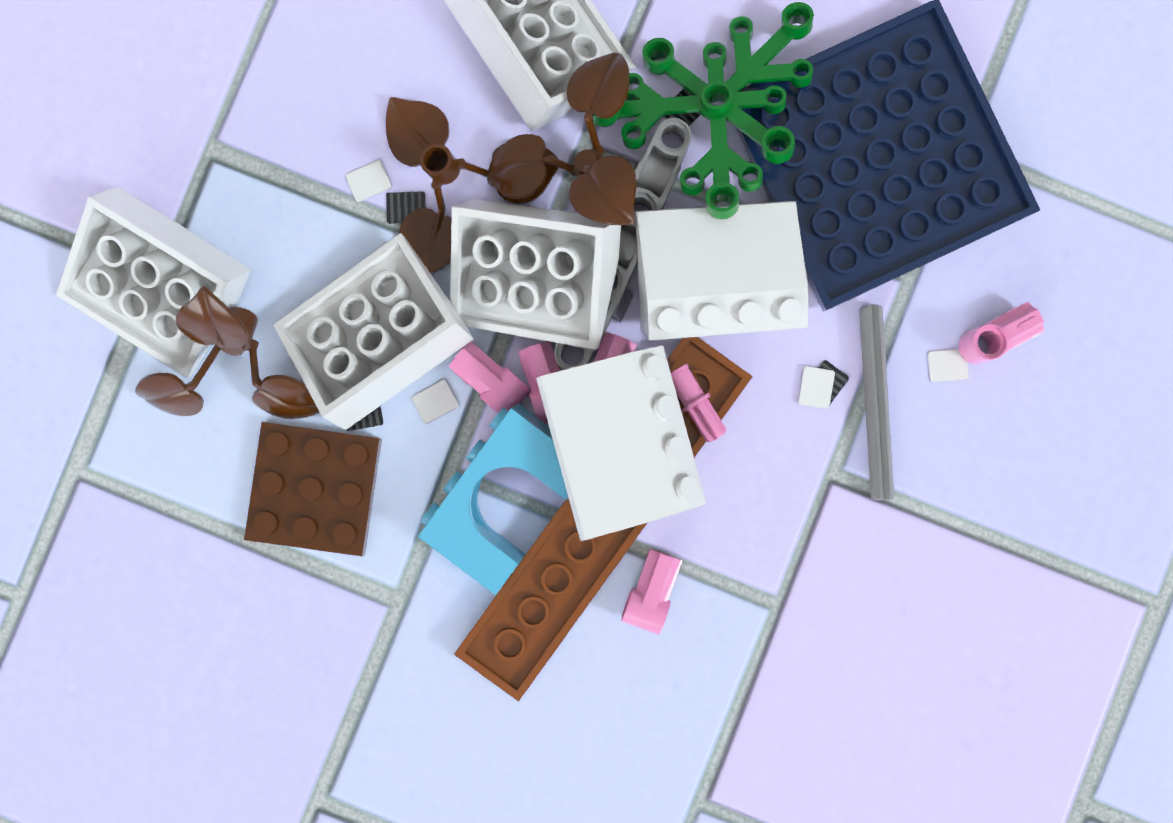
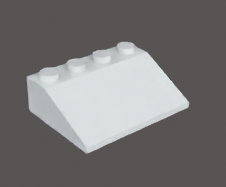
M445 0L446 5L531 132L560 119L574 110L567 100V86L573 73L584 63L616 52L621 53L626 59L629 73L636 68L591 0Z
M117 186L88 196L56 296L186 378H189L193 375L211 345L199 344L189 339L178 329L175 322L178 311L203 286H206L229 309L235 307L252 269Z
M471 199L452 206L450 302L467 327L597 350L601 342L619 260L621 225L597 223L581 216L579 213L480 199Z
M796 201L739 204L738 211L728 219L714 218L708 213L706 207L636 211L640 331L649 341L808 328V283ZM721 205V206H716V207L725 208V207H728L729 205Z
M401 233L273 324L322 417L344 430L354 425L474 340L455 307Z
M663 345L622 354L536 378L580 541L707 505Z

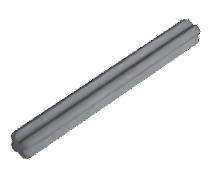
M872 304L864 305L859 310L870 494L874 500H890L894 497L883 308L881 305Z

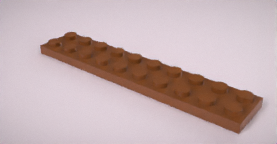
M699 337L682 338L667 358L671 373L681 366L688 364L689 370L704 394H710V397L707 399L721 420L753 377ZM678 398L680 409L685 408ZM686 411L682 412V416L695 458L706 441ZM569 498L565 500L455 651L454 655L519 702L647 523L580 541Z

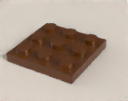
M261 422L244 540L361 557L365 556L382 438Z

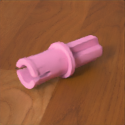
M685 364L671 373L675 391L685 407L681 409L682 412H688L705 441L709 443L724 435L726 427L707 399L710 397V394H704L689 370L688 364Z

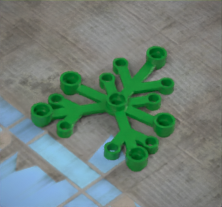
M793 2L787 5L782 11L781 28L752 56L750 40L753 37V23L744 16L734 18L729 25V36L731 41L734 42L736 72L726 82H724L723 67L726 64L727 56L726 48L723 44L712 42L703 49V64L708 69L707 84L675 60L674 47L669 40L665 38L649 40L642 50L645 68L656 75L666 74L694 96L663 98L647 86L639 74L629 73V85H638L636 89L628 90L626 100L629 101H625L621 109L608 119L599 118L594 115L593 123L601 127H609L619 118L637 117L634 121L626 123L621 130L622 141L625 147L635 150L645 144L646 132L664 115L700 112L704 118L710 120L711 149L693 167L682 171L680 175L681 189L690 196L700 194L705 187V178L713 171V185L706 192L707 211L717 219L732 217L739 208V192L734 185L730 184L729 171L738 177L740 188L748 192L755 191L761 187L763 171L759 165L748 163L728 147L726 120L759 144L762 155L767 161L773 164H781L792 157L795 138L789 129L782 126L767 129L742 110L762 107L769 114H778L786 107L785 90L780 86H770L765 90L740 91L747 84L789 81L798 88L806 87L811 83L813 65L808 60L798 59L788 64H767L792 40L802 39L811 32L814 20L812 8L803 2ZM738 28H745L747 31L743 33H738L735 30ZM711 54L721 55L717 59L709 58ZM658 58L664 59V60H662V61H654L655 59H658ZM805 71L807 74L805 76H797L795 72ZM771 97H777L780 99V101L777 103H771L768 101V99ZM716 101L723 103L721 105H711L713 102ZM632 132H637L640 134V136L635 139L627 137ZM780 146L784 150L777 152L772 151L771 149L773 147ZM746 174L757 176L753 181H747L743 177ZM697 178L699 182L695 185H688L686 180ZM720 201H726L730 204L725 208L715 206Z

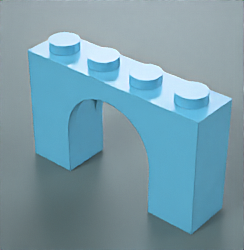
M519 403L509 411L504 407L499 411L489 425L494 430L493 434L486 443L480 439L469 452L466 459L471 464L463 475L457 471L443 489L448 494L440 506L434 502L420 520L426 526L418 535L421 540L494 595L497 594L521 562L525 553L494 531L482 517L478 505V492L485 475L498 468H519L535 476L565 500L568 499L549 426Z

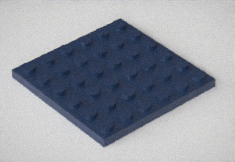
M939 0L927 2L806 58L805 60H808L813 65V78L806 87L798 88L789 81L752 83L740 91L765 90L770 86H780L786 92V107L778 114H769L762 107L742 110L767 129L782 126L793 133L795 138L794 153L788 161L781 164H773L767 161L762 155L761 146L736 128L751 162L759 165L763 171L762 185L770 202L796 201L806 276L823 312L1041 210ZM805 71L795 72L797 76H805L807 74ZM771 97L768 99V101L771 103H777L780 101V99L777 97ZM780 146L773 147L771 150L779 152L783 151L784 149Z

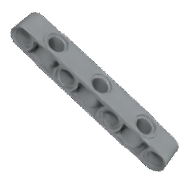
M669 118L661 122L656 129L648 149L644 151L635 170L637 189L634 204H643L648 210L663 209L682 167L681 164L691 141V130L683 120ZM670 133L676 134L681 138L682 145L678 148H669L662 142V137ZM635 219L634 224L621 225L619 260L615 274L617 287L611 292L601 341L612 320L619 300L638 264ZM557 343L554 355L559 368L566 370L588 364L595 349L580 347L584 352V358L579 364L573 366L567 365L561 359L562 351L568 346L567 344Z

